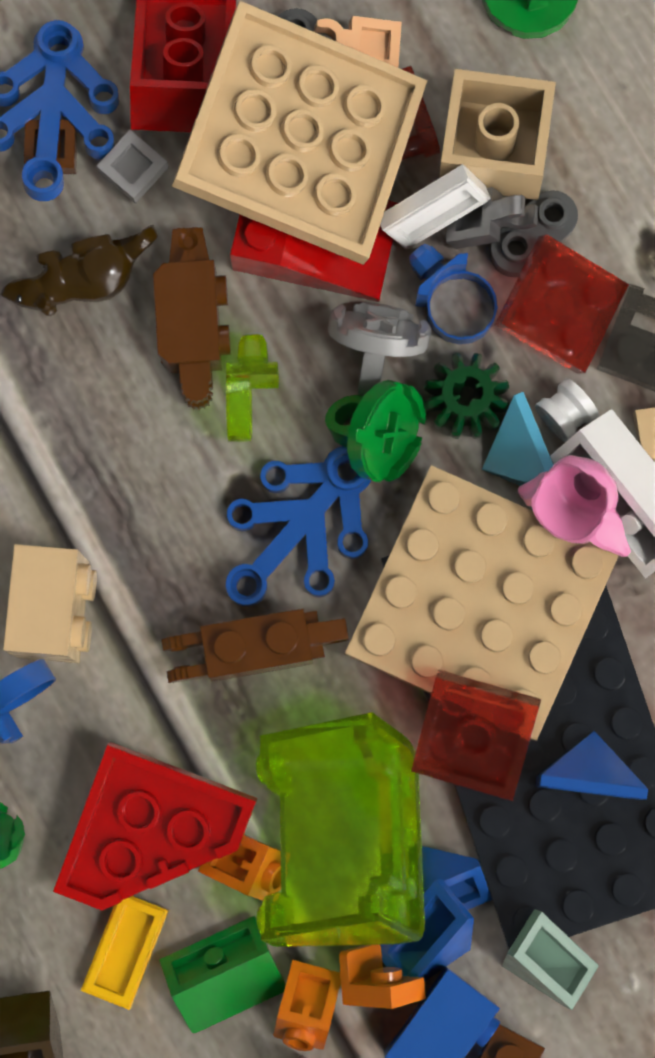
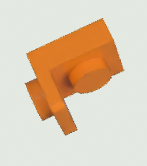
M244 834L238 851L201 865L198 872L247 896L271 902L274 895L285 884L288 875L287 865L291 855Z
M370 943L340 952V980L343 1005L394 1009L426 999L424 977L402 976V968L398 967L383 968L380 944Z
M292 960L273 1036L282 1039L286 1046L295 1050L311 1051L313 1048L323 1050L341 985L340 972Z

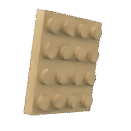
M239 1L171 186L364 265L370 257L428 80L243 1Z
M431 465L345 655L532 741H537L619 555L600 549L592 542L576 544L556 538L539 523L532 510Z

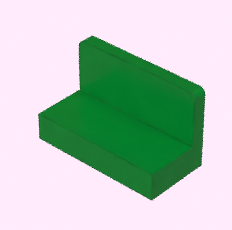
M255 915L159 959L171 997L192 1033L200 1032L283 993L286 986Z

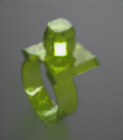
M259 334L243 335L238 343V362L226 363L228 442H252V389L279 388L278 362H268L267 342L263 335Z

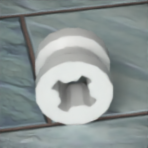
M568 378L558 385L557 393L554 396L542 398L535 404L536 411L541 419L563 442L569 440L583 423L589 424L599 417V412L588 395Z

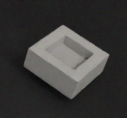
M131 130L123 136L96 166L101 175L135 204L169 168L168 162Z

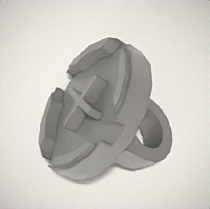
M360 302V304H354L353 311L345 312L346 307L342 304L330 312L329 336L340 344L364 352L357 395L364 396L375 384L381 382L386 356H415L424 353L429 347L431 336L429 324L424 319L419 321V325L413 323L414 315L408 313L409 311L385 304Z

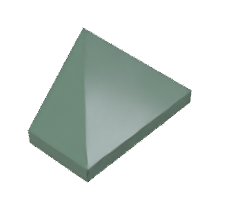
M534 909L507 952L502 967L564 1007L573 1010L599 965L543 912Z

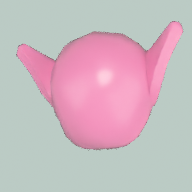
M565 456L556 462L549 471L542 472L531 481L519 486V496L527 506L532 507L539 523L554 537L576 544L592 542L598 548L622 557H627L631 552L622 520L615 510L618 503L616 481L599 462L585 457Z

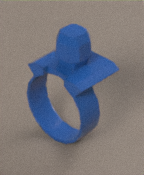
M423 244L409 256L410 266L420 281L426 279L419 286L415 306L426 307L427 319L434 333L447 342L460 345L473 343L483 338L493 326L498 309L496 294L490 283L479 274L465 271L468 253L458 254L446 265H443L444 257L434 247ZM450 279H466L478 283L487 291L492 300L494 314L491 322L483 331L473 336L457 337L447 334L437 326L431 315L430 301L436 289Z
M44 659L34 661L0 680L1 744L14 743L23 737L9 712L33 699L56 681Z

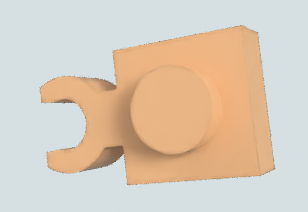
M352 16L349 21V29H343L335 20L328 18L317 20L314 32L328 34L336 42L397 68L399 66L402 22Z

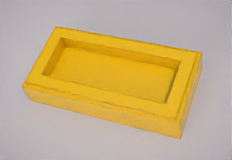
M134 895L114 905L80 991L130 1010L169 909Z

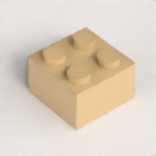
M455 69L439 178L463 164L486 185V188L493 187L503 196L523 195L526 199L538 200L544 174L556 82Z
M14 544L3 651L20 659H44L45 661L80 663L81 652H89L92 623L91 621H86L84 614L86 600L94 601L97 572L96 570H91L90 562L79 550Z

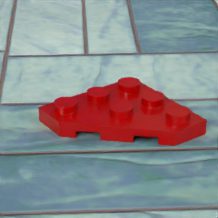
M110 742L106 746L53 892L103 911L144 890L155 888L189 873L190 870L214 859H220L238 851L258 798Z

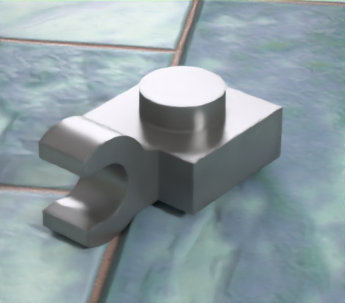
M493 187L487 188L491 199L447 226L446 243L455 249L500 242L501 227L528 229L537 226L538 206L535 204L525 206V197L523 195H513L502 199V194Z

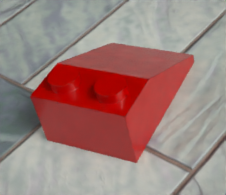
M136 0L130 76L131 130L191 132L236 9V0Z
M388 200L385 211L398 203ZM239 214L230 258L234 271L379 302L393 239L382 230L380 225L370 257L363 265Z

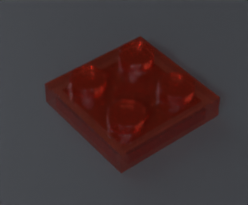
M547 234L538 237L494 325L577 374L586 373L629 284Z
M438 670L411 772L513 801L541 699Z

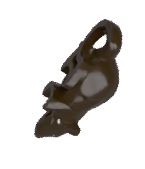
M150 225L141 232L120 240H112L109 234L83 239L72 243L73 253L64 258L59 251L52 250L40 253L36 257L38 263L43 265L44 270L36 277L11 281L1 290V296L21 307L39 310L46 316H52L56 313V305L65 304L73 300L83 302L110 300L125 288L134 262L158 238L157 230L154 225Z

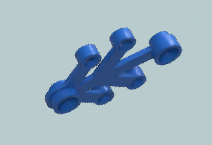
M54 20L44 24L35 35L33 42L34 51L6 72H0V85L7 84L13 87L6 94L0 93V106L7 107L13 105L19 99V87L45 70L44 85L0 117V129L7 131V135L0 139V152L8 150L13 145L15 140L14 133L24 127L27 122L40 115L36 157L27 161L22 169L24 189L31 198L37 201L55 199L60 195L64 187L63 171L61 165L57 162L61 115L84 138L85 150L90 157L103 159L115 146L112 130L105 125L99 124L65 88L66 70L88 91L90 106L99 114H109L117 109L119 105L118 88L112 81L103 79L82 56L84 45L80 32L71 24L62 20ZM56 44L67 46L62 51L50 50ZM101 92H108L112 95L110 100L103 102L98 101L95 97ZM96 137H104L108 140L101 147L93 146L90 143ZM43 178L50 179L53 182L51 186L46 188L35 186L36 182Z
M340 446L335 448L327 455L325 461L320 463L286 465L281 461H270L263 466L260 473L261 483L271 493H281L290 484L323 483L310 499L252 503L247 499H237L229 505L227 519L231 527L237 531H248L255 524L289 522L252 565L241 564L229 572L226 578V590L234 603L243 607H251L260 603L267 593L266 580L305 535L308 571L304 576L305 589L310 595L317 598L325 597L332 592L335 579L332 571L328 568L325 512L338 497L340 499L343 531L339 534L337 541L338 550L341 555L348 559H358L365 554L368 548V538L362 530L359 494L369 486L371 480L362 478L358 474L349 481L339 477L337 472L339 467L346 463L350 464L347 447ZM275 468L281 469L286 475L284 482L277 486L269 484L266 480L267 473ZM241 506H245L252 511L250 521L244 524H239L233 519L234 510ZM350 534L358 535L362 539L363 545L356 552H349L343 546L344 538ZM317 572L324 573L329 578V585L321 591L313 589L309 583L310 577ZM246 577L254 579L257 583L256 591L249 596H244L237 590L239 581Z

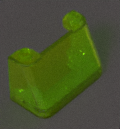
M373 712L260 735V755L256 759V772L260 782L263 785H267L272 793L280 797L281 892L267 894L264 897L262 906L258 908L257 926L261 934V940L274 947L390 945L419 941L423 937L425 928L418 760L410 740Z

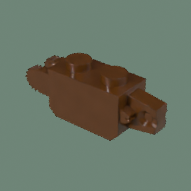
M203 228L172 229L169 263H162L153 273L157 352L161 358V364L172 374L180 373V384L182 385L180 389L183 391L184 402L188 403V407H192L193 410L198 409L200 411L201 408L205 409L206 406H210V401H213L211 398L213 396V392H211L213 390L212 371H222V355H231L229 324L220 325L219 306L228 305L226 275H217L214 260H209Z
M304 608L204 625L200 626L201 631L161 639L163 651L180 652L197 646H203L205 664L194 666L182 665L166 671L168 683H176L207 677L211 681H221L313 664L315 659L325 658L323 646L349 641V634L345 618L319 622L317 611L304 612Z

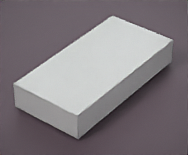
M462 164L386 210L380 225L382 230L403 248L409 249L485 204L491 198L486 185Z

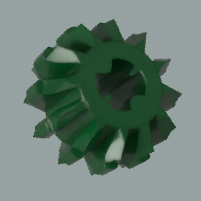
M460 353L453 354L451 358L453 371L445 364L438 362L434 366V372L439 380L430 379L425 381L424 390L435 396L424 402L425 411L435 412L442 410L437 415L433 425L437 429H441L449 421L453 422L451 437L459 439L463 426L469 427L470 435L473 439L480 438L482 434L480 421L488 428L495 430L499 426L500 421L494 412H507L509 408V402L498 396L508 391L509 382L507 380L491 381L497 375L500 367L493 363L484 371L479 369L482 361V355L479 353H474L470 366L464 365L463 357ZM467 386L474 389L473 397L479 396L480 399H472L469 406H463L459 404L460 395L454 396L453 393H461L463 387Z

